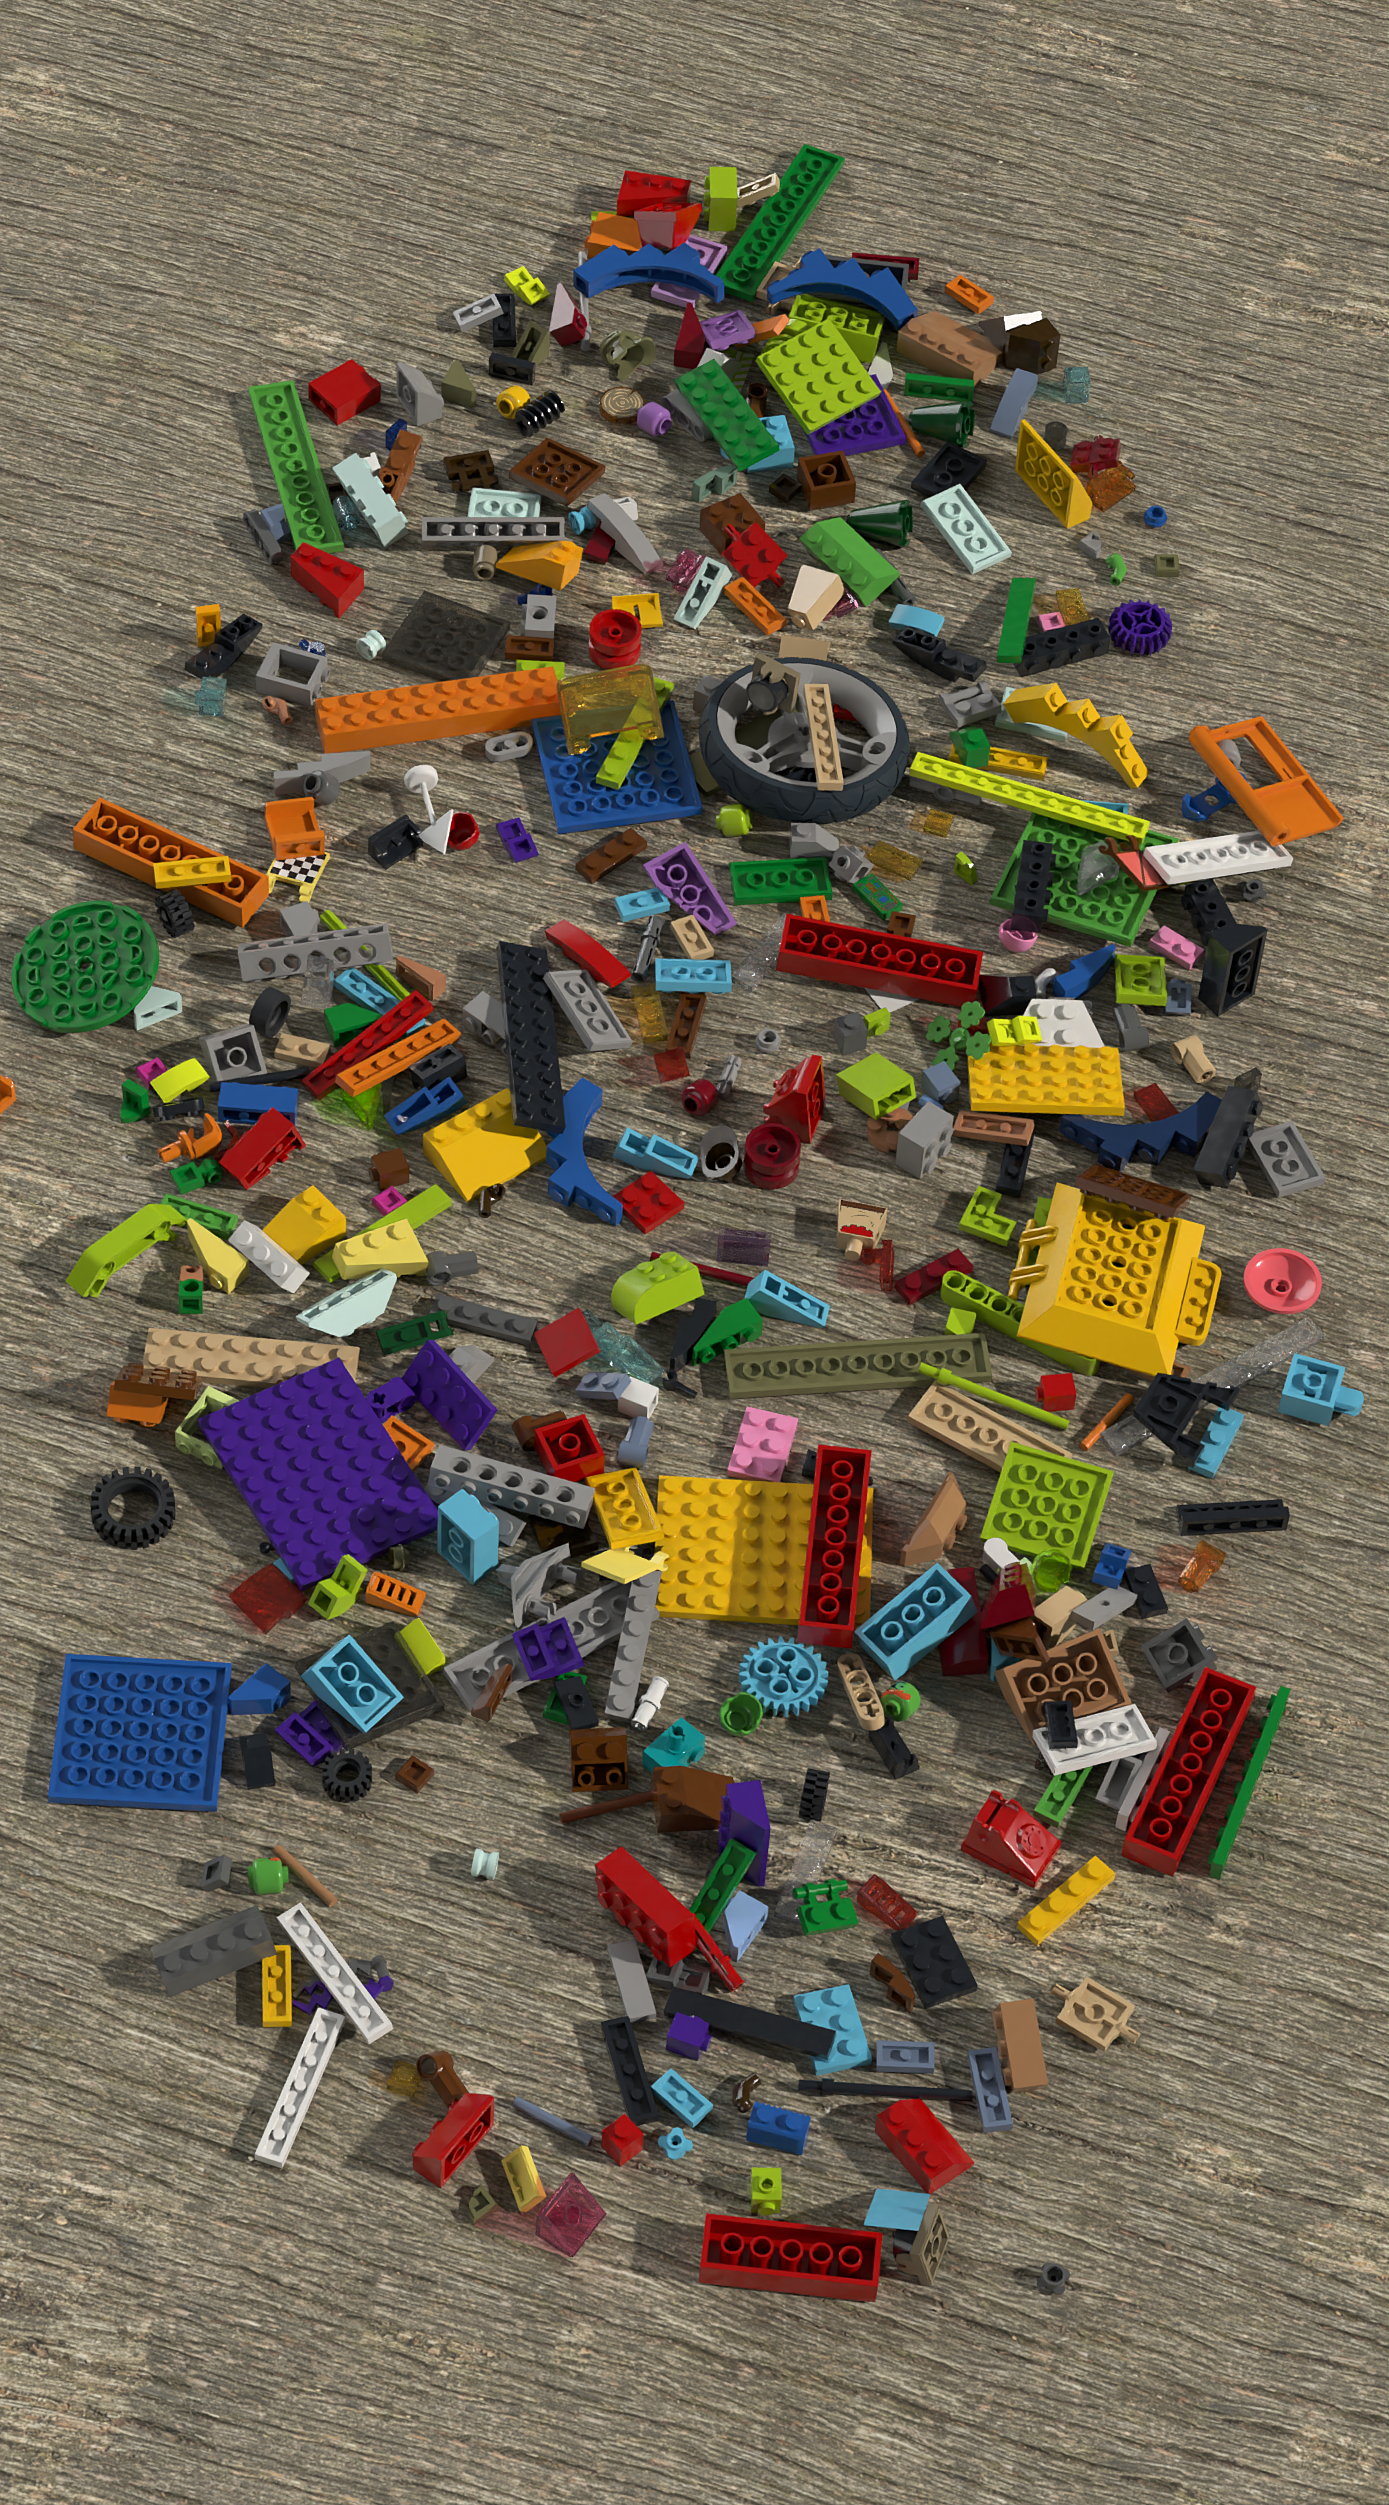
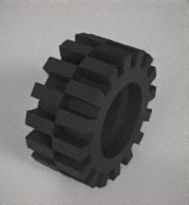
M173 889L155 898V906L158 908L156 911L160 915L159 919L163 922L164 929H167V933L172 938H177L194 930L195 924L193 923L194 918L191 916L192 911L189 910V905L185 902L184 896H181L180 891Z
M344 1748L339 1749V1755L335 1751L332 1752L331 1759L327 1756L325 1764L322 1765L324 1791H328L330 1798L335 1795V1801L338 1802L341 1801V1798H345V1803H350V1798H353L354 1802L359 1801V1794L364 1798L367 1795V1790L370 1791L372 1783L371 1763L369 1764V1758L367 1756L363 1758V1753L360 1751L355 1755L354 1749L349 1748V1753H345ZM349 1769L357 1772L358 1777L353 1781L343 1782L337 1779L336 1775L341 1770Z
M808 1768L800 1803L799 1818L821 1822L830 1772Z

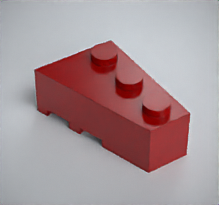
M625 170L617 199L616 215L622 217L634 216V211L659 202L689 203L691 180Z
M272 1107L268 1112L263 1113L259 1117L258 1122L250 1130L242 1134L240 1141L232 1149H228L223 1154L219 1163L225 1173L245 1190H248L270 1173L269 1168L278 1161L284 1163L288 1160V1153L296 1147L301 1150L306 1144L294 1124Z

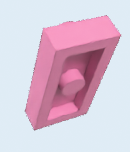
M1165 925L1149 942V947L1189 971L1204 956L1205 950Z

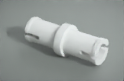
M654 1676L646 1694L641 1696L639 1700L640 1706L630 1722L635 1729L646 1731L654 1713L659 1711L661 1707L660 1701L669 1687L668 1681L664 1678Z

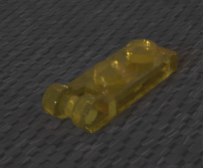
M655 983L648 984V987L631 986V997L634 1002L642 1043L668 1041L662 1005Z

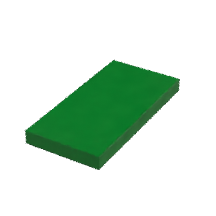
M827 857L729 862L728 869L734 906L800 902V897L825 895V900H832L833 893Z

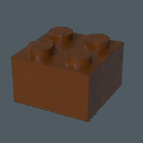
M843 450L798 458L797 480L802 484L801 490L809 510L855 502L856 481Z
M739 493L701 509L699 530L721 555L733 540L723 531L729 523L740 533L747 530L755 521L765 531L766 522L743 495Z

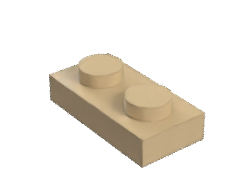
M771 174L737 188L738 207L750 206L757 200L764 197H772L779 192L780 179L777 174Z
M694 915L670 922V929L688 959L704 960L714 956V949Z
M282 1033L274 1055L275 1059L318 1068L327 1061L331 1051V1044Z

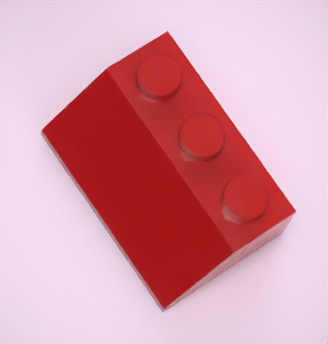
M465 2093L460 2100L456 2099L450 2105L447 2111L448 2115L443 2121L439 2120L433 2125L427 2140L424 2143L422 2141L419 2142L412 2152L413 2170L439 2188H442L493 2127L494 2097L491 2095Z
M921 2099L899 2100L877 2115L875 2133L926 2194H932L974 2165L975 2162Z

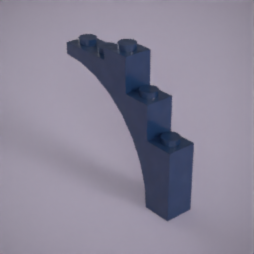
M1206 1091L1193 1105L1182 1112L1164 1120L1146 1124H1111L1084 1118L1077 1114H1063L1059 1132L1067 1138L1086 1146L1089 1150L1099 1153L1098 1163L1110 1169L1121 1172L1135 1154L1144 1161H1149L1157 1166L1172 1146L1182 1153H1186L1194 1158L1203 1148L1222 1099Z

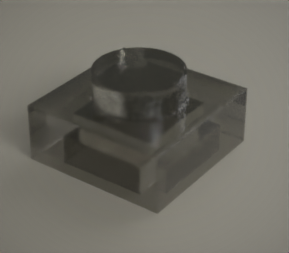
M1255 1067L1237 1076L1234 1087L1258 1091L1262 1073Z

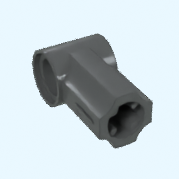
M1125 1003L1120 1004L1119 1007L1114 1009L1113 1016L1119 1030L1121 1050L1126 1052L1148 1048V1031L1145 1026H1141L1135 1006Z
M434 1251L426 1255L428 1260L426 1272L429 1282L433 1286L445 1285L455 1277L478 1274L479 1267L474 1251L446 1255L441 1251Z

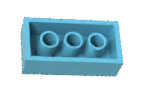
M936 1563L858 1627L854 1633L861 1648L895 1681L978 1613L972 1596L947 1571Z

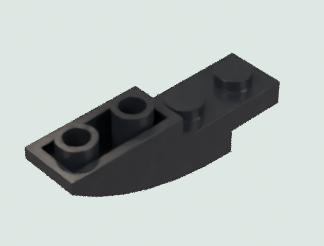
M242 614L215 634L213 643L186 661L184 670L203 681L211 675L218 678L246 651L262 629L263 624L250 616Z
M907 626L893 639V644L911 660L954 683L959 678L975 682L987 669L985 660L947 648L944 639Z

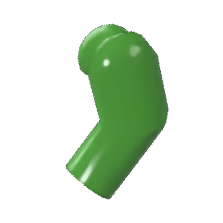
M1113 553L1106 558V564L1110 563L1108 567L1114 569L1109 579L1110 583L1118 586L1124 578L1127 568L1122 556Z

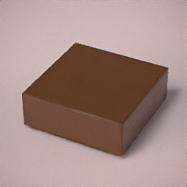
M412 1755L395 1774V1780L418 1794L433 1777L434 1769Z

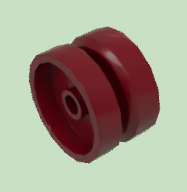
M776 1123L762 1124L752 1129L746 1137L743 1170L750 1182L760 1188L770 1190L790 1185L798 1176L801 1154L799 1136L785 1125Z

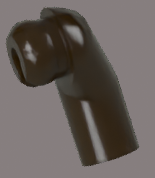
M496 1183L480 1193L478 1215L480 1217L488 1218L491 1216V1206L500 1201L506 1192L502 1184Z
M751 2073L733 2088L732 2103L740 2113H746L752 2108L753 2104L749 2100L750 2092L761 2085V2080L755 2073Z

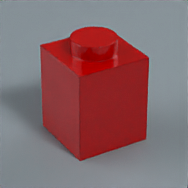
M1072 1373L1042 1375L1039 1386L1035 1387L1036 1401L1041 1402L1042 1410L1047 1412L1074 1410L1077 1394Z
M623 2114L602 2130L601 2147L621 2167L642 2151L644 2134L626 2114Z

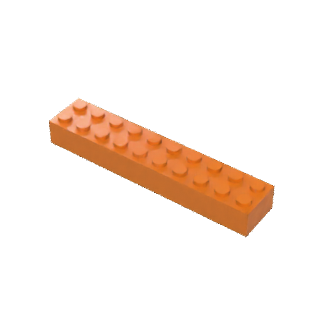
M552 666L315 699V714L324 754L531 726V719L563 715V699L554 667Z

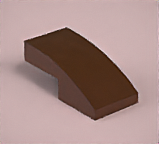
M877 1953L871 1960L870 1975L888 1986L887 1999L910 2013L913 2010L915 1994L910 1984L888 1959Z

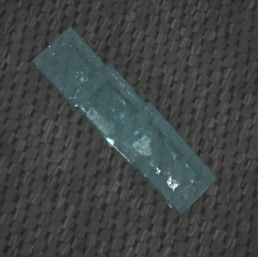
M588 1309L583 1312L601 1350L597 1355L621 1373H627L629 1377L631 1376L648 1384H651L664 1373L665 1369L628 1334L623 1337L608 1321L603 1324Z

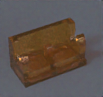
M1120 460L1118 467L1106 469L1097 478L1087 482L1086 492L1092 501V505L1103 513L1136 489V485L1127 479V476L1131 480L1134 479V473L1125 467Z

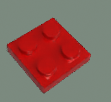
M649 1171L612 1196L623 1204L622 1213L645 1235L682 1211L685 1202L652 1171Z

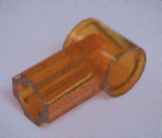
M1201 1540L1191 1556V1561L1179 1576L1178 1582L1183 1589L1189 1593H1198L1212 1573H1217L1226 1557V1552Z

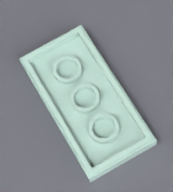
M961 484L921 502L920 506L971 574H975L1011 557V550Z

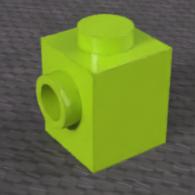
M752 2167L750 2179L751 2213H758L764 2216L780 2213L782 2202L781 2168Z

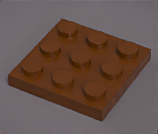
M547 437L509 470L508 478L568 507L605 473L606 466Z
M128 1363V1366H123L116 1377L114 1390L194 1401L202 1387L203 1377L197 1376V1372L192 1370H181V1374L170 1372L168 1367L155 1366L154 1370L145 1369L143 1364Z

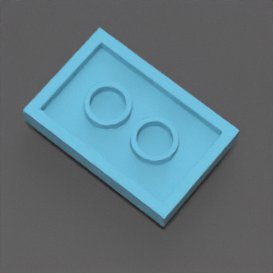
M655 958L656 990L665 993H672L674 991H686L691 994L699 992H712L714 994L731 993L730 960Z
M849 1984L794 1996L793 2002L799 2021L836 2031V2038L828 2060L810 2056L816 2076L872 2064V2056Z

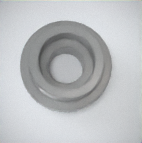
M764 1029L757 1035L756 1046L760 1051L772 1053L780 1048L781 1038L775 1030Z

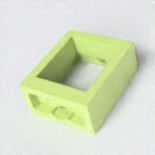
M208 1386L175 1431L176 1447L185 1454H191L200 1458L207 1465H214L222 1469L223 1465L212 1447L192 1435L198 1428L199 1418L206 1416L209 1412L213 1413L234 1404L239 1400Z

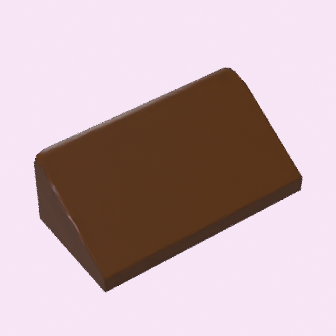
M507 1663L491 1674L471 1711L473 1717L486 1722L492 1719L512 1681L511 1664Z

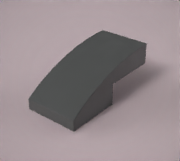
M653 1957L646 1978L648 1981L669 1990L674 1986L705 1995L712 1978V1972L707 1968L686 1965L682 1960L669 1967L663 1960L659 1961Z

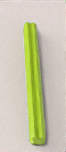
M325 910L320 915V920L330 931L348 929L330 910ZM364 945L360 947L362 950H368ZM374 963L364 964L367 970L395 998L402 1001L410 995L383 965H375Z

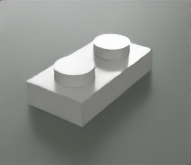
M494 293L453 312L462 332L503 314Z

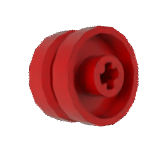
M609 609L594 616L589 627V656L592 662L601 668L618 671L634 665L638 661L641 651V623L638 618L630 612L621 609Z

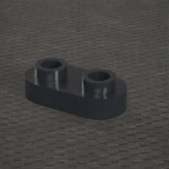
M203 1097L188 1098L152 1106L154 1117H159L160 1121L175 1119V1115L185 1113V1116L201 1114L200 1110L205 1108Z

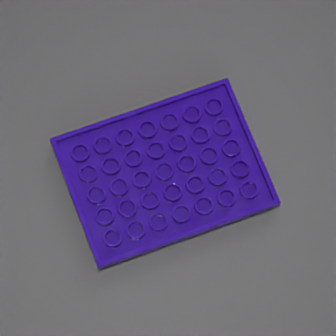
M339 1357L198 1419V1427L301 1592L316 1586L320 1581L332 1578L341 1557L349 1554L362 1565L388 1553L390 1547H397L398 1544L403 1546L438 1530V1510Z

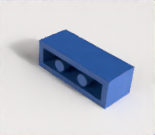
M221 1082L218 1101V1122L255 1125L259 1117L273 1107L295 1126L299 1105L298 1089L261 1084L250 1085L236 1082Z

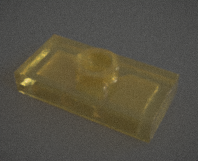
M1079 588L1056 590L1055 597L1065 626L1089 620Z
M880 840L868 855V860L872 864L909 881L916 875L923 862L922 859Z

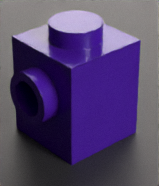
M676 2012L667 2034L666 2050L698 2061L702 2051L707 2052L711 2043L712 2036L708 2035L709 2023L704 2022L700 2017L687 2016Z

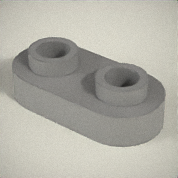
M514 732L493 737L485 744V755L489 760L495 762L522 757L532 751L533 739L526 732Z

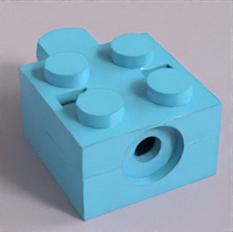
M785 415L759 418L778 443L780 451L746 468L747 472L753 473L793 468L795 447ZM721 448V454H722V456L725 457L726 459H729L728 456H727V455L725 454V452L723 451V449Z
M1294 1353L1282 1391L1278 1412L1329 1426L1333 1411L1350 1416L1358 1415L1362 1410L1364 1396L1361 1391L1341 1386L1345 1367Z

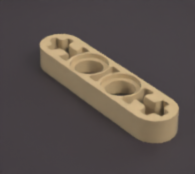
M844 1654L837 1661L838 1672L858 1721L865 1730L873 1731L880 1729L885 1723L884 1711L864 1663L857 1654ZM858 1681L864 1682L863 1684H860V1685H852V1684H851V1683H853V1682H858ZM863 1698H869V1699H871L870 1701H867V1702H859V1701H858V1700L863 1699Z

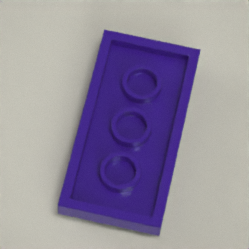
M427 1340L402 1377L404 1382L417 1395L419 1402L464 1451L472 1449L498 1411L434 1340Z

